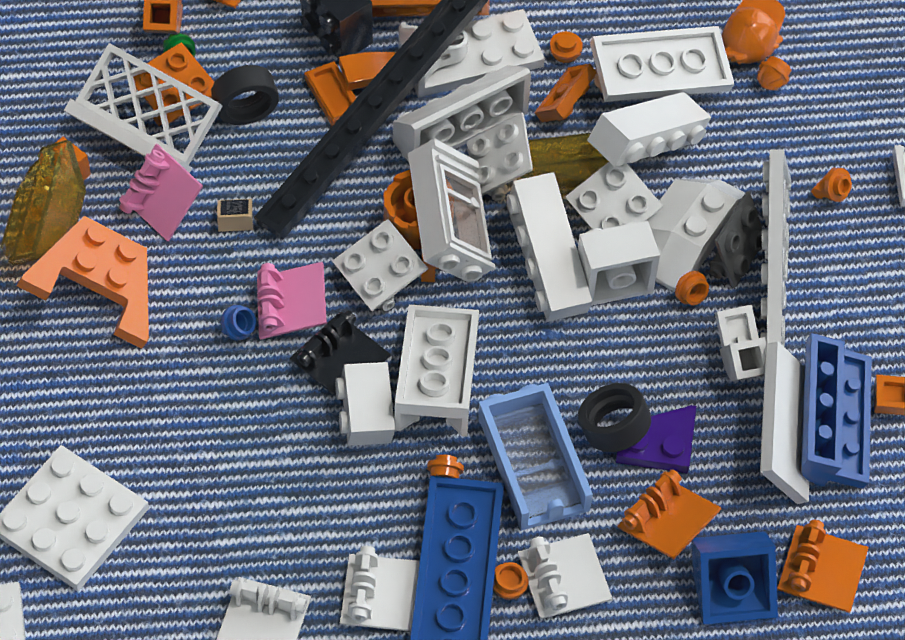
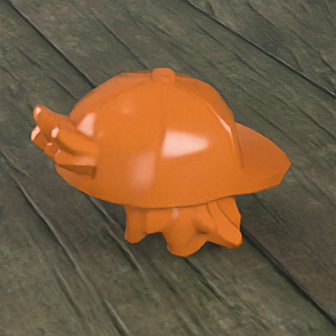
M742 0L729 17L721 35L728 60L737 64L761 63L767 56H771L775 49L779 48V44L783 41V37L779 35L785 18V10L777 0Z

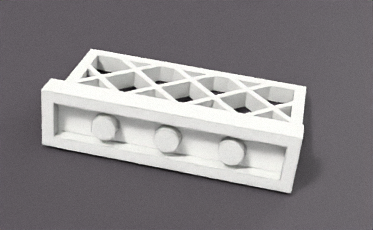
M108 43L76 101L70 99L64 111L144 157L147 153H151L155 144H159L190 173L192 167L189 164L220 112L222 105ZM115 54L123 59L125 72L109 76L107 66ZM131 64L137 66L138 68L131 69ZM148 72L151 75L153 87L137 92L133 76ZM127 78L131 94L115 99L111 83ZM158 78L166 83L159 84ZM105 86L109 101L97 105L88 101L95 88ZM173 87L177 88L181 102L164 107L161 91ZM155 93L158 109L142 114L139 98ZM186 94L190 95L193 98L187 100ZM133 100L136 116L121 120L118 115L117 105ZM201 102L210 106L204 119L192 122L189 106ZM110 108L111 113L105 111L104 109ZM183 108L186 124L170 129L166 114ZM160 116L164 131L151 136L148 135L144 121ZM138 123L139 129L132 126V124ZM188 131L190 143L185 152L181 153L174 149L172 136ZM166 138L167 145L159 140Z

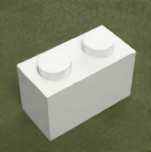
M388 362L344 364L341 378H336L335 383L337 400L343 399L344 411L339 412L340 433L347 434L348 446L391 443L395 432Z

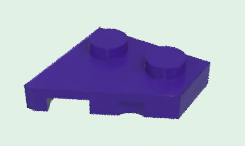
M690 405L651 416L652 422L648 433L635 445L618 451L616 463L667 471L673 469L676 472L688 474L697 406Z

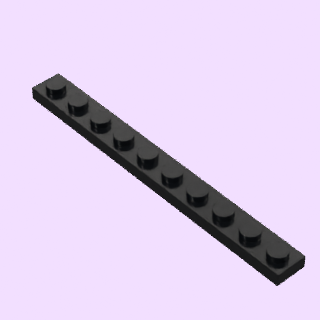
M441 0L254 216L257 224L283 240L488 0Z

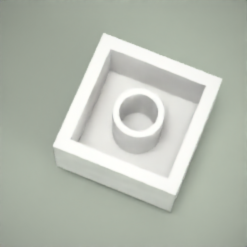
M648 220L637 223L626 222L620 226L607 229L595 228L579 235L578 255L592 298L591 306L654 292L660 253Z

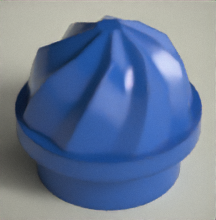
M241 305L228 307L223 312L222 319L219 321L222 326L221 332L227 335L228 338L236 341L248 338L256 327L254 313L248 307Z

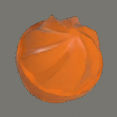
M770 56L767 61H762L759 65L757 74L759 84L766 90L777 91L781 86L789 82L788 76L791 73V68L780 58Z

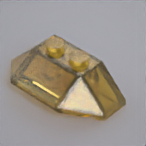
M69 140L41 147L37 154L39 159L29 168L16 191L0 246L8 262L13 266L40 259L78 223L86 188L73 145Z

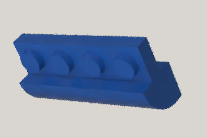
M814 333L808 336L805 344L801 473L805 479L818 486L823 487L829 481L864 489L869 484L872 356L845 350V341Z

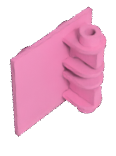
M155 144L151 153L145 155V162L141 169L135 172L134 176L136 178L130 180V187L126 194L120 197L119 201L121 204L119 208L128 214L135 210L166 241H170L203 185L159 144Z
M323 262L281 272L275 269V266L271 263L261 265V269L257 272L260 340L327 324Z

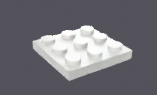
M60 445L0 513V539L79 591L148 511L149 505L146 500Z

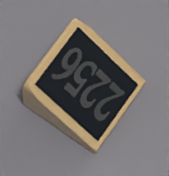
M252 199L218 200V232L253 230Z

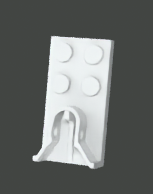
M524 9L469 22L415 85L414 88L418 98L456 89L463 84H470L482 78L492 70L497 71L507 65L525 67L529 70L544 67L545 58ZM405 22L399 25V48L419 26L406 25Z
M409 304L395 398V431H401L412 423L418 422L420 416L446 418V423L451 425L461 436L468 435L479 310Z

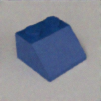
M766 531L698 537L692 540L693 577L703 625L778 618L776 546Z

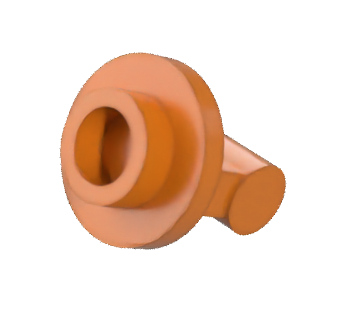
M833 167L812 188L811 192L818 199L826 197L831 201L841 202L848 196L852 188L850 174L844 168Z

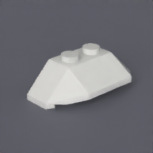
M675 179L659 200L663 207L647 219L660 253L655 282L675 292L676 285L683 275L690 271H698L716 246L715 240L743 198L745 192L717 179Z

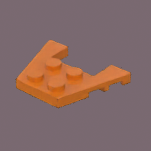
M84 216L23 274L17 283V287L46 301L52 292L58 275L61 274L122 305L123 310L113 335L142 349L149 339L147 248Z

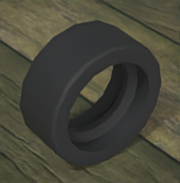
M244 65L233 68L223 73L211 88L212 99L222 105L218 116L223 122L231 125L255 123L273 112L279 102V93L272 74L266 68L258 65ZM257 91L247 98L232 100L242 93Z
M613 383L600 387L588 395L578 411V421L587 441L593 448L602 452H618L630 448L648 433L652 422L651 412L642 393L637 387L627 383ZM622 408L632 409V412L617 424L607 427L597 426L599 421L612 411Z

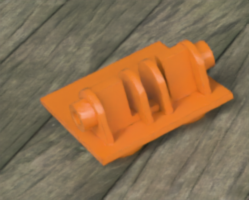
M182 42L147 63L205 96L212 98L211 88L214 84L213 79ZM148 72L133 76L138 91L153 87L151 75ZM158 78L159 84L166 83ZM173 87L161 91L164 107L181 102L177 88ZM155 93L143 97L153 110L158 109ZM186 94L187 100L193 98L190 95ZM202 102L189 106V111L201 105ZM183 108L166 114L168 124L184 115ZM160 116L153 118L158 126L162 125Z
M673 469L669 472L664 471L660 475V479L655 483V487L649 486L646 489V494H641L639 500L631 508L626 509L624 512L625 517L618 525V528L670 558L675 559L722 509L720 506L682 487L679 484L682 478Z
M810 520L809 524H806L804 527L796 525L777 590L850 613L869 547L826 534L824 523L819 520Z

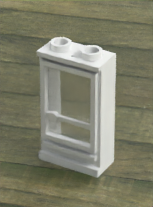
M435 138L409 152L408 158L424 262L467 282L479 280L484 274L496 268L495 264L490 262L492 255L480 184L477 183V180H479V175L476 174V170L479 169L478 161Z

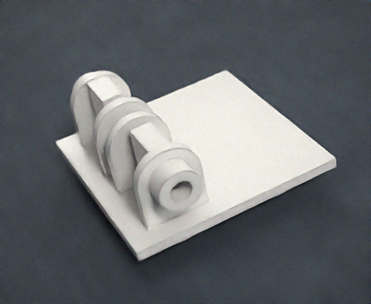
M523 113L467 141L469 157L479 163V169L476 170V174L479 175L477 183L480 184L482 196L488 194L495 201L503 200L508 192L506 184L533 170Z
M610 162L606 163L565 196L591 229H607L620 226L626 222L637 223L646 221L663 207L627 163L616 167Z
M389 219L385 220L332 260L372 312L376 308L383 309L384 311L392 309L395 305L394 295L428 270V267Z
M589 533L553 543L544 541L543 537H535L529 541L530 547L528 549L518 551L522 568L528 575V585L540 619L612 601L610 590Z
M362 546L356 554H349L340 624L411 631L420 561L378 557L375 554V548L371 546Z
M239 577L238 580L232 581L230 587V595L232 597L216 640H297L311 596Z

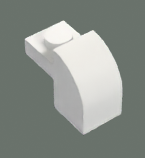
M752 305L715 312L722 345L720 353L730 380L737 381L765 375L767 345L765 337L759 338Z

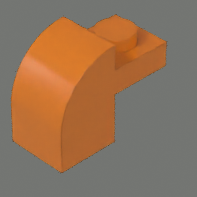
M144 0L143 30L146 33H180L183 15L182 0Z

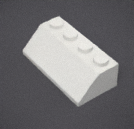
M507 65L497 71L492 70L482 78L470 84L459 86L454 92L446 96L432 99L425 106L413 112L402 114L393 121V142L409 162V152L434 138L456 149L466 144L468 140L520 113L527 114L531 71L525 67Z

